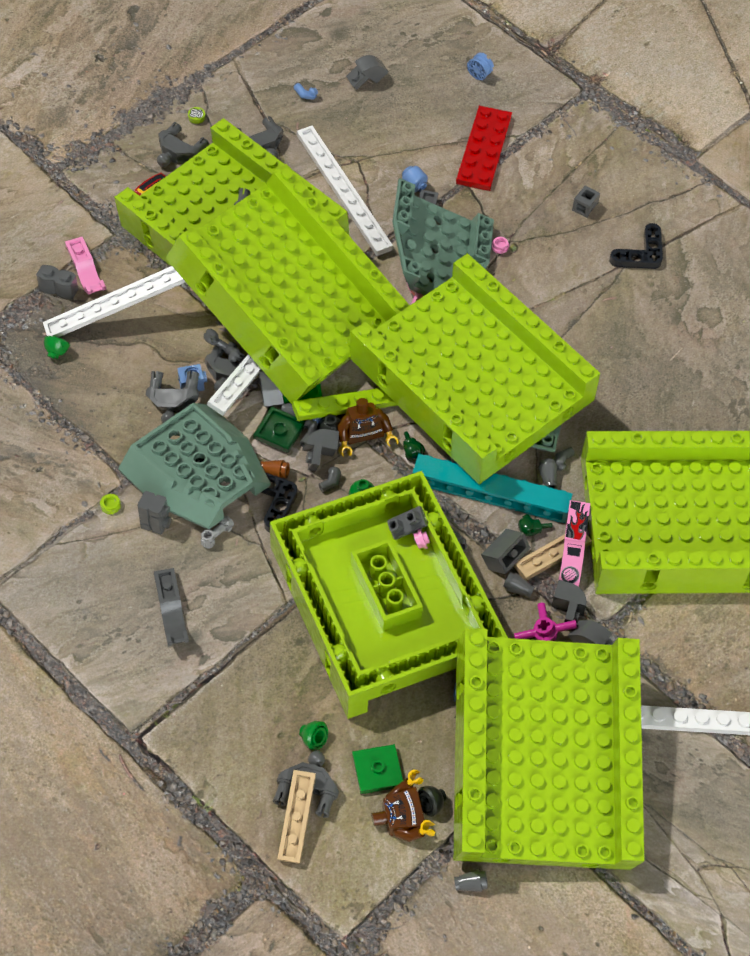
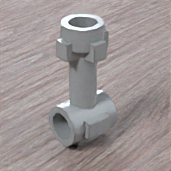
M224 517L212 531L204 530L201 533V545L204 548H212L215 545L214 539L223 531L229 532L232 530L234 522L230 517Z

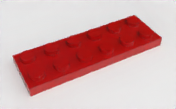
M479 105L456 178V184L487 191L491 190L511 122L512 112Z

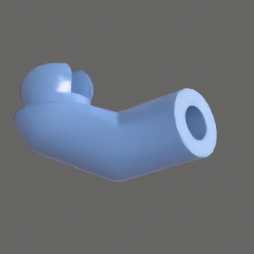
M300 83L294 86V90L303 99L313 100L317 97L318 90L311 87L308 91Z

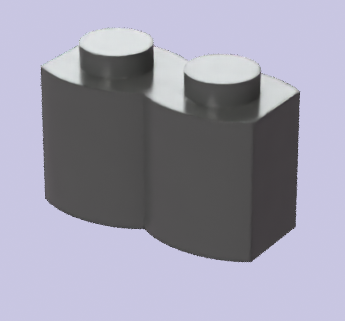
M42 265L36 274L39 289L44 293L56 294L63 299H73L78 291L76 275L70 271L58 270L51 265Z

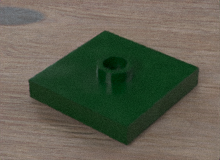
M271 407L253 434V439L289 453L305 428L304 424L306 421H297L296 416Z

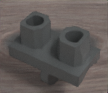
M421 506L387 521L395 540L408 534L416 533L419 529L428 526Z

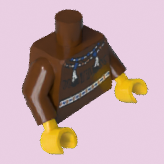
M365 398L358 399L356 406L348 407L346 415L343 416L338 424L339 442H341L338 452L343 457L344 449L347 448L349 456L353 452L351 447L347 446V442L350 445L384 437V433L387 435L385 440L389 447H391L389 444L391 438H395V442L398 445V439L392 434L393 428L387 414L380 408H376L374 403H368V400Z
M414 769L408 773V778L396 785L385 796L382 802L383 811L371 813L374 826L386 824L390 836H395L407 842L420 839L425 834L430 837L435 835V831L429 829L435 823L424 819L417 788L413 787V784L420 785L424 781L421 777L415 780V776L420 771Z

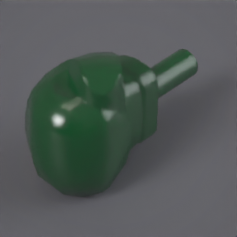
M407 431L404 432L405 440L403 441L405 457L408 460H416L418 454L423 455L425 453V448L415 438H410Z
M529 514L522 516V519L518 521L519 531L523 532L525 536H533L541 533L544 528L553 527L552 523L541 524L539 519H532Z

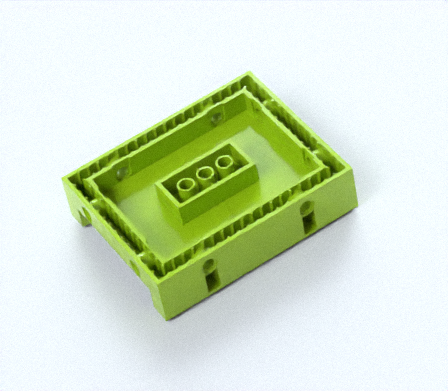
M224 118L210 127L213 143L139 196L127 187L114 197L121 226L170 266L171 264L165 258L181 234L192 227L197 231L234 206V203L238 201L241 188H243V194L245 188L250 191V194L267 183L273 172L285 165ZM293 171L350 236L348 212Z
M287 164L273 172L265 185L197 231L192 227L181 234L165 258L291 404L293 401L301 399L350 360L351 331L365 321L375 329L410 306Z
M468 253L453 263L452 277L377 328L373 329L365 321L351 331L350 359L478 484L488 479L595 400L600 372Z
M587 431L581 455L585 502L590 503L588 530L589 538L592 540L590 549L595 594L750 593V431Z
M422 471L270 522L271 550L347 719L368 712V701L456 669L457 641L465 628L487 629V637L508 638ZM421 506L428 526L421 529L422 532L426 531L430 543L427 544L428 548H418L414 533L397 540L393 539L387 521Z
M464 629L457 641L453 861L632 870L644 862L640 639L617 638L612 645L487 637V629Z

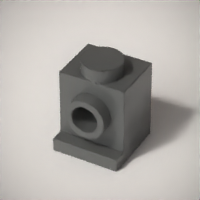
M584 186L574 198L572 211L588 218L590 212L599 202L600 193Z

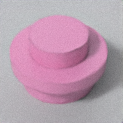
M496 237L492 241L491 249L495 253L503 254L509 250V243L504 237Z
M419 529L418 532L414 533L415 541L419 549H427V544L430 543L426 531L422 532Z

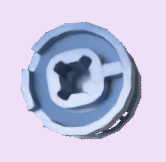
M477 53L467 63L469 73L477 80H484L493 71L492 68L494 67L492 60L488 59L484 53Z

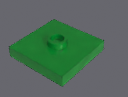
M395 744L352 751L360 794L393 789L403 781Z

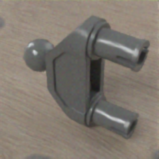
M268 116V119L265 117L262 120V124L267 130L249 136V138L278 158L277 148L282 140L284 131L282 127L276 125L271 116Z
M173 122L167 130H162L158 133L162 154L158 155L157 163L161 167H167L171 161L175 164H184L209 146L208 140L201 137L194 146L183 142L175 137L182 131V127L179 123Z
M214 345L211 354H208L204 360L208 371L216 381L214 384L215 391L222 386L240 364L239 362L232 363L228 359L221 358L224 350Z
M151 371L150 386L146 389L145 394L158 408L165 412L161 416L162 424L173 417L174 413H179L198 400V372L192 371V374L190 371L187 372L186 386L183 389H161L163 373L156 371L155 374V371Z
M313 751L308 756L309 764L302 762L282 771L278 775L276 780L278 788L273 798V803L279 805V802H281V806H286L294 770L316 773L313 794L319 795L321 798L315 813L321 817L323 812V818H328L332 803L338 798L339 791L327 771L321 767L325 762V756L320 751Z

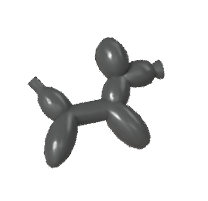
M207 329L206 333H204L205 341L223 349L229 355L228 360L230 362L238 361L241 363L246 356L237 349L236 343L229 342L227 344L222 341L213 329Z

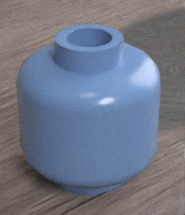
M409 166L403 171L402 179L415 184V192H421V190L427 187L428 176L420 167Z

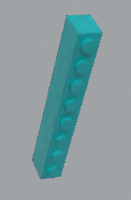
M418 454L412 472L414 474L422 471L431 489L564 524L573 495L565 490H557L545 485H537L526 480H518L507 475L495 473L481 484H478L459 464L452 463L449 460L433 458L430 455Z

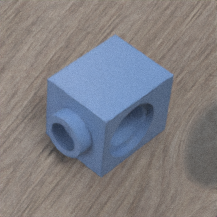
M200 364L177 368L181 389L186 386L187 372L190 371L192 374V371L199 373L197 390H205L204 383L207 382L206 372L201 370Z

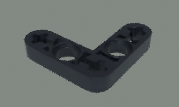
M649 223L645 226L644 250H612L609 259L610 264L614 267L659 268L663 259L660 226L655 223ZM649 244H656L658 247L651 248ZM636 256L639 257L641 260L634 261L631 258Z
M266 473L269 481L276 484L275 487L266 488L261 492L274 497L264 518V527L270 533V522L274 520L275 516H277L276 520L288 516L297 498L298 491L295 483ZM289 489H291L292 492L290 491V492L288 493L287 499H286V498H285V491H288ZM284 504L286 508L284 510H277L275 506Z

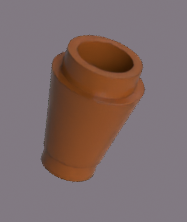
M285 460L260 462L265 473L280 478H288L290 472L289 462H285Z

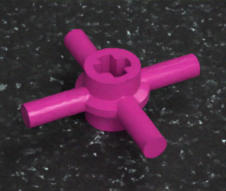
M545 603L537 604L539 619L535 622L534 628L514 633L515 639L535 637L537 640L555 641L558 632L576 629L577 623L576 620L556 624L548 618Z

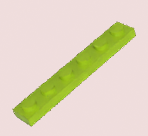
M381 388L297 400L293 401L292 408L297 421L322 418L327 415L346 414V409L356 406V401L360 398L367 399L368 403H374L376 408L398 405Z

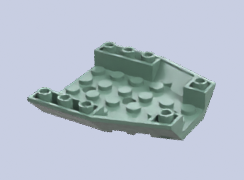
M399 178L392 223L402 271L410 290L425 296L452 277L453 263L467 253L486 269L490 262L494 219L480 213L472 220L462 217L415 196V184Z
M199 403L190 404L133 443L118 468L140 492L149 491L155 493V496L158 494L166 497L167 506H170L171 513L208 530L224 519L223 508L247 491L256 496L271 485L248 438L224 416L207 406V404ZM174 435L180 436L178 439L175 440L170 439ZM198 458L205 459L203 462H195ZM224 481L230 482L227 486L220 485Z

